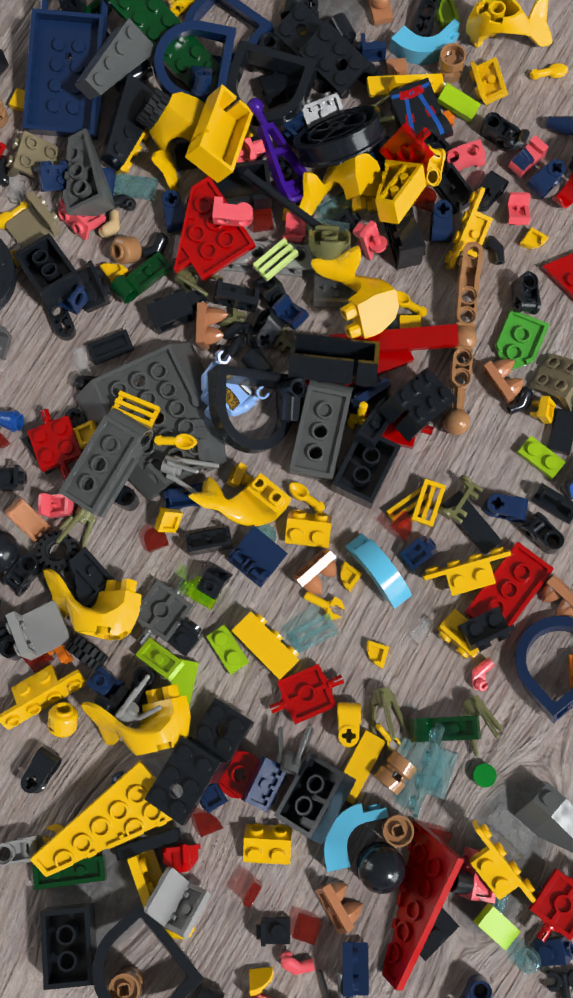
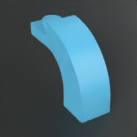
M454 19L439 34L432 37L416 35L406 26H403L391 38L389 51L398 58H406V62L411 64L427 65L439 62L441 49L449 43H455L458 39L461 23Z
M362 533L345 546L347 551L370 575L382 597L394 609L412 596L398 570L372 539H368Z
M357 802L339 812L324 840V858L327 872L351 867L347 851V842L351 832L362 823L388 818L387 807H381L380 803L367 805V810L363 811L361 802Z

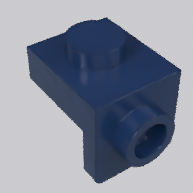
M286 293L272 306L274 313L285 325L293 330H296L309 317L307 310L294 304Z
M563 935L547 938L545 943L539 938L533 940L538 966L567 965L573 959V943Z

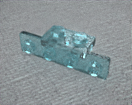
M438 722L436 727H432L430 731L429 741L431 743L429 749L425 750L422 756V764H424L422 772H418L415 779V786L417 788L415 794L411 795L408 801V809H410L411 816L416 819L425 794L445 799L458 757L457 752L440 747L445 728Z

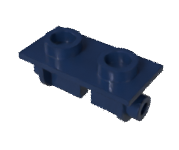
M203 483L189 485L196 491L202 492ZM182 486L169 487L163 491L167 509L200 506L188 497L192 493L189 491L184 493Z

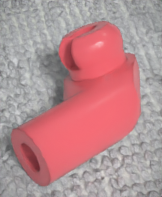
M488 657L472 670V685L475 690L481 692L488 688L486 673L495 666Z
M284 951L280 955L282 968L293 975L315 971L313 958L298 961L293 958L291 951Z

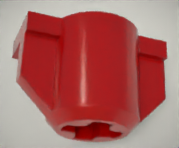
M179 843L178 845L162 847L163 864L174 868L178 873L190 871L199 859L198 849H201L200 844Z

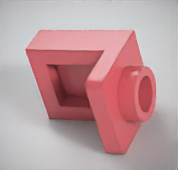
M509 193L506 207L508 224L516 226L529 225L531 219L529 211L530 193Z
M287 211L283 238L288 242L300 244V242L306 239L307 223L291 211Z
M39 493L38 514L49 518L73 516L74 502L62 494L49 495Z

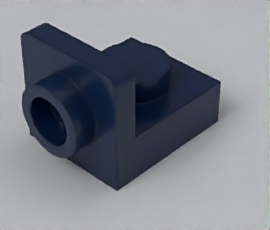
M361 33L360 41H357V50L369 62L385 61L386 41L366 42L365 33Z
M302 111L294 119L281 125L282 136L288 144L291 143L293 146V140L298 134L297 132L303 127Z
M423 535L399 554L414 571L437 554L438 551L435 549L437 547L435 542L430 537L426 538Z
M102 666L96 670L86 683L93 691L106 698L113 691L117 692L121 685H125L124 682L109 673Z

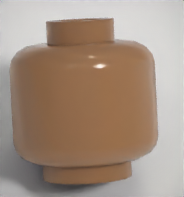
M122 236L113 240L110 253L117 263L130 264L136 263L140 259L142 248L136 237Z

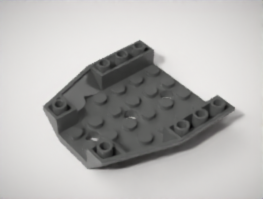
M192 343L168 344L91 380L76 396L87 422L94 420L97 427L104 415L111 411L110 409L114 406L115 399L119 396V391L133 395L161 408L159 414L164 416V420L160 424H153V437L150 443L142 449L144 453L128 478L148 500L163 494V491L167 490V486L175 483L166 478V473L161 472V465L166 455L171 456L174 452H180L183 455L182 458L218 463L219 467L227 463L224 440L216 431L212 420L204 414L208 406L201 401L200 397L203 392L201 390V376L205 369ZM139 377L146 379L145 384L141 387L134 385V381ZM126 399L122 400L141 409L154 413V411L147 409L143 406H140L138 404H135L133 402H130ZM123 406L119 407V409L150 421L151 419ZM181 433H187L197 439V445L188 450H182L173 445L157 446L154 443L156 435L176 437ZM184 463L185 466L198 469V471H201L205 468L207 472L216 469L214 467H206ZM182 470L179 476L176 475V477L182 480L194 473Z

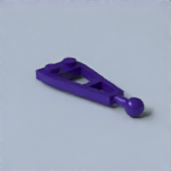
M252 98L248 101L247 106L260 124L257 132L259 138L263 141L266 151L265 155L276 187L282 195L293 203L301 202L304 196L303 173L307 172V170L300 164L298 157L275 124L267 122L262 112V101L258 98ZM270 136H271V138L273 139V141L276 143V145L278 146V148H275V149L273 148V145H272ZM284 156L299 178L285 182L277 157Z

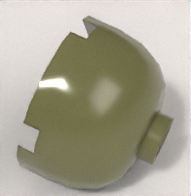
M336 225L315 226V231L309 230V250L315 258L334 260L350 248L351 233L347 229L343 232Z

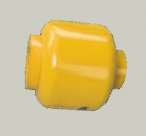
M60 702L51 707L48 712V731L60 738L68 737L75 733L78 726V710L67 702Z

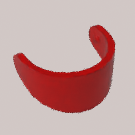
M573 172L558 195H554L552 198L555 203L563 208H568L573 204Z

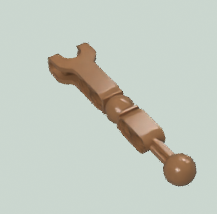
M469 242L464 246L462 257L457 265L454 324H458L459 347H452L451 354L453 357L450 362L449 387L453 390L452 394L457 399L451 404V410L443 418L444 429L454 436L466 433L470 427V418L464 411L466 388L472 376V352L477 343L474 322L477 315L479 281L483 262V247L477 242ZM473 249L477 252L478 256L476 258L468 256V251ZM468 296L471 301H464L462 297ZM466 316L470 321L464 322L460 317ZM462 356L467 362L460 363L457 357ZM462 377L465 383L459 384L455 381V378Z

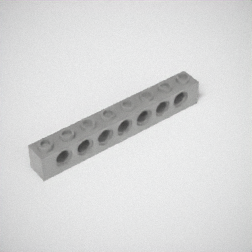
M175 235L172 257L174 266L181 235ZM271 240L264 242L254 241L256 248L220 271L259 274L253 268V263L259 259L254 257V255L261 254L263 256L277 243ZM287 242L293 246L294 250L298 251L297 257H302L304 260L297 261L293 259L276 275L314 278L316 271L312 268L311 260L316 258L310 252L309 245ZM289 252L286 253V254L283 256L282 259H279V261L276 262L274 265H272L269 269H267V270L265 271V273H267L268 271H270L271 269H273L278 263H280V262H281L284 258H286L290 253H289Z

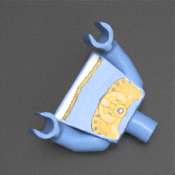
M218 350L215 353V362H211L201 376V390L203 392L200 398L208 406L204 414L209 419H211L209 411L207 372L217 364H226L230 361L231 357L229 354L225 356L224 360L220 359L223 350ZM226 383V408L228 415L235 417L246 413L257 404V400L266 399L269 396V392L261 397L259 391L264 386H259L255 389V394L252 396V391L247 386Z

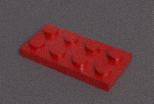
M517 541L510 550L511 556L505 557L493 573L496 584L482 587L464 613L473 619L498 606L508 626H511L554 568Z

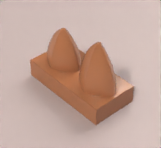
M206 302L197 303L196 343L201 350H210V344L216 343L224 336L219 329L211 327V325L222 321L229 315L220 308L208 307Z
M503 359L494 363L489 361L483 366L482 371L505 404L508 405L514 401L515 396L521 391L524 380L520 378L504 380L514 366V359Z
M326 548L322 549L292 576L293 580L305 590L313 594L322 595V583L318 573L320 572L328 577H336L335 555Z
M553 573L547 579V583L543 588L542 601L553 602L563 597L557 608L556 616L573 617V590Z
M332 882L321 885L314 891L338 934L348 933L355 928L353 924L360 916L363 903L348 902L342 905L341 901L346 894L347 884Z

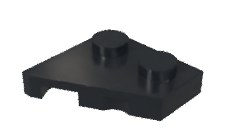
M83 547L67 562L77 600L83 606H88L98 596L99 592L105 590L107 580H115L86 547Z

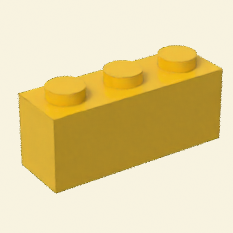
M250 611L231 631L278 680H281L299 662L297 658L299 653L291 645L286 647L281 642L283 637L274 628L270 631L265 626L267 621L259 613L254 615Z

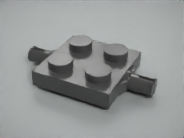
M181 578L174 588L164 585L159 580L155 582L141 601L139 616L136 621L140 623L143 631L136 641L144 645L152 634L168 643L194 608L181 594L187 584H189L186 580Z

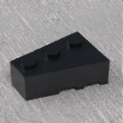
M411 206L399 224L383 222L397 270L420 265L423 256H425L426 244L414 218V211Z

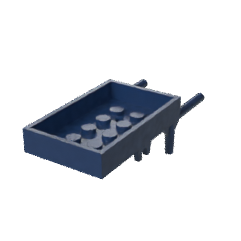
M40 0V9L32 8L22 128L31 134L70 137L86 128L91 140H98L102 95L89 100L74 84L110 35L107 21L108 3L105 0H100L99 14L48 10L49 0Z

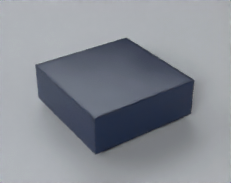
M212 783L203 795L201 802L206 812L209 813L228 802V799L221 790L219 783Z

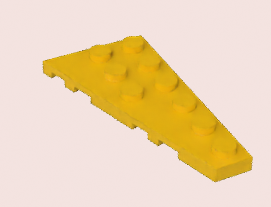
M139 760L30 858L31 862L45 877H48L72 866L82 859L93 857L100 851L113 848L144 834L145 831L167 824L172 818L144 800L157 778Z

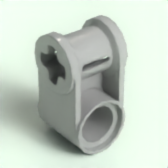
M39 835L26 836L1 843L0 865L31 862V856L38 851L37 840ZM3 847L10 849L11 856L9 859H4L1 856Z

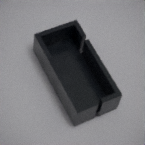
M294 333L289 354L288 378L314 380L320 383L333 382L340 385L355 382L356 385L361 387H375L380 342Z

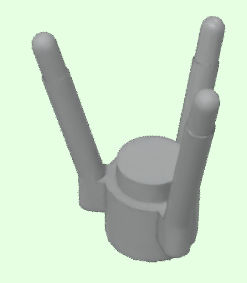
M166 455L161 465V472L167 474V479L176 482L190 493H195L198 491L176 477V475L179 476L182 470L196 474L199 472L198 469L185 466L184 463L218 468L219 464Z
M149 674L144 677L138 687L134 688L125 703L115 713V717L125 726H128L131 722L137 725L142 719L162 708L157 706L138 715L139 707L133 702L149 680Z

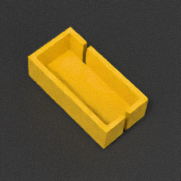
M223 84L207 97L191 139L192 142L185 155V158L217 183L233 173L253 116L249 107L241 100H238L226 111L223 110L235 101L237 97Z

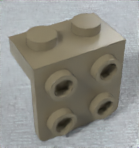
M24 130L19 138L15 137L11 148L14 149L13 155L8 157L6 167H8L6 175L15 178L19 172H22L39 180L38 172H34L33 168L39 166V162L52 161V165H58L62 150L60 147Z
M33 191L26 195L31 206L5 224L8 231L22 248L50 233L52 238L62 233L58 225L60 220L53 210L49 212L46 208L48 205L41 195L37 197Z
M550 354L531 381L530 387L532 390L559 398L563 409L571 412L573 411V359Z

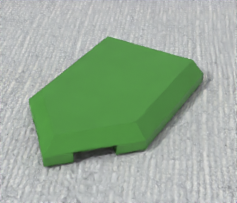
M510 308L495 343L500 359H514L515 363L512 370L533 363L550 324L521 312L516 313Z

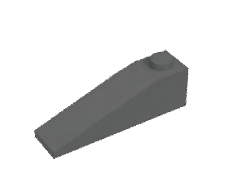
M85 128L68 137L66 156L68 171L65 172L64 177L67 182L66 189L63 190V199L68 215L99 216L115 208V204L88 130Z
M541 781L514 812L512 817L529 833L573 853V805L550 783Z

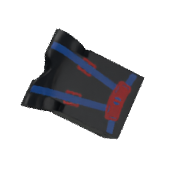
M429 78L389 92L390 110L393 116H395L398 129L405 122L417 134L423 128H428L424 135L429 130L431 134L424 140L425 144L434 143L453 136L452 126L445 115L441 113Z

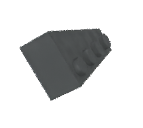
M128 18L116 25L74 85L89 100L96 98L155 53L156 47Z

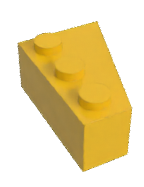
M385 160L382 182L379 184L375 199L380 222L399 224L426 187L423 164Z

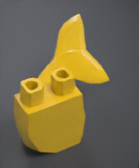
M479 0L475 4L466 24V33L470 37V42L474 47L478 48L488 37H494L498 33L527 35L536 45L542 47L552 44V36L546 22L548 0H536L528 18L516 0Z
M183 92L171 95V99L157 123L149 130L152 139L159 149L153 153L151 159L163 173L170 190L177 192L178 177L170 153V141L179 137L192 142L191 139L205 105L197 97Z
M364 153L346 160L340 165H329L322 182L314 173L304 172V196L299 207L309 215H312L324 196L335 187L341 185L346 200H352L353 211L367 209L368 212H376L375 199L379 184L382 182V171L378 162L370 154Z
M359 246L350 248L334 260H322L319 258L311 260L312 268L317 274L324 278L341 282L356 292L355 295L348 299L349 304L340 308L343 319L346 321L353 319V323L345 326L346 335L351 339L359 336L367 339L383 332L394 321L399 308L396 290L389 283L380 278L355 275L361 260Z
M261 472L235 497L229 500L224 497L220 486L211 476L204 480L202 492L188 495L190 499L200 506L220 511L229 520L244 526L270 524L279 518L291 503V497Z
M52 569L43 570L52 595V601L57 603L63 619L68 615L70 616L72 626L76 632L104 640H122L131 633L139 616L142 595L136 593L137 581L131 579H122V582L107 580L105 591L99 592L94 606L88 608L74 599L57 572Z
M177 684L162 687V691L161 688L146 691L148 704L142 705V713L157 706L162 708L142 719L138 728L125 726L116 717L95 703L83 702L81 704L85 713L98 726L106 745L115 744L121 737L136 756L174 748L182 736L188 737L190 709L186 695H179Z

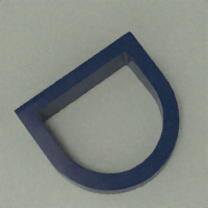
M196 0L189 8L184 22L200 21L213 5L218 2L257 29L247 42L259 45L262 35L268 32L274 33V27L270 21L239 0ZM235 52L232 53L231 61H230V66H231V63H232V61H233ZM212 55L220 63L221 56Z
M186 21L169 29L158 42L153 58V71L161 90L170 97L173 93L183 92L197 97L204 103L207 100V97L196 96L177 87L169 79L165 71L164 54L166 49L172 42L185 36H198L223 43L215 90L222 84L226 87L237 28L205 21Z
M552 616L535 622L521 636L515 654L517 674L523 688L553 724L573 708V688L554 702L532 678L526 661L530 647L542 635L554 631L573 633V617Z

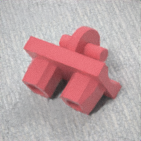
M251 137L244 139L236 163L255 161L257 157L262 156V153L266 152L262 139L253 142Z
M370 220L367 225L359 222L353 229L354 236L359 238L357 246L360 247V250L364 251L366 259L371 261L374 253H382L386 250L388 242L384 236L379 235L376 222Z

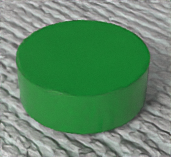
M481 763L474 767L472 779L478 786L490 787L496 781V771L491 765Z

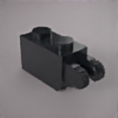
M185 289L176 290L167 297L152 300L150 304L146 305V308L157 333L160 335L193 321L196 316L194 311L197 310V303L206 302L207 304V297L196 290L186 293Z

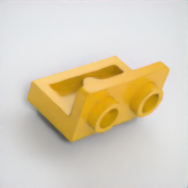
M496 57L479 65H476L475 61L470 62L472 70L469 73L473 83H477V87L474 89L478 100L482 99L485 105H488L509 95Z
M299 509L289 511L285 543L329 548L332 516H328L324 512L310 514Z
M246 824L243 862L290 865L292 827L281 824Z

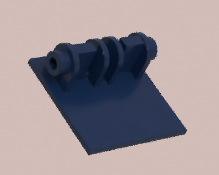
M253 525L236 549H232L229 553L227 560L261 588L288 553Z

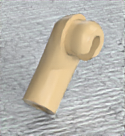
M117 210L110 211L109 221L98 229L100 237L109 238L119 231L120 218Z

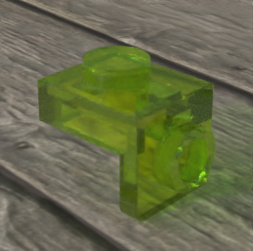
M196 576L195 580L191 579L185 590L188 592L186 596L212 610L218 598L214 600L197 590L201 577Z

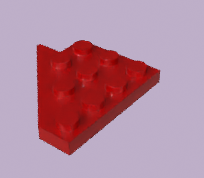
M209 176L191 187L174 271L177 274L192 265L202 281L210 278L256 248V244L244 227L213 224L214 197H223V195Z

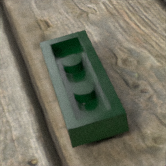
M105 855L87 857L48 877H45L35 865H32L34 890L107 880Z

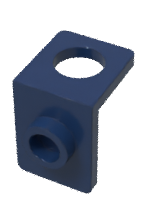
M79 284L71 296L57 306L78 315L89 300L84 287Z

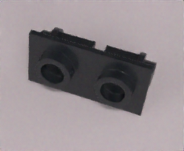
M542 483L531 502L570 524L573 519V501Z

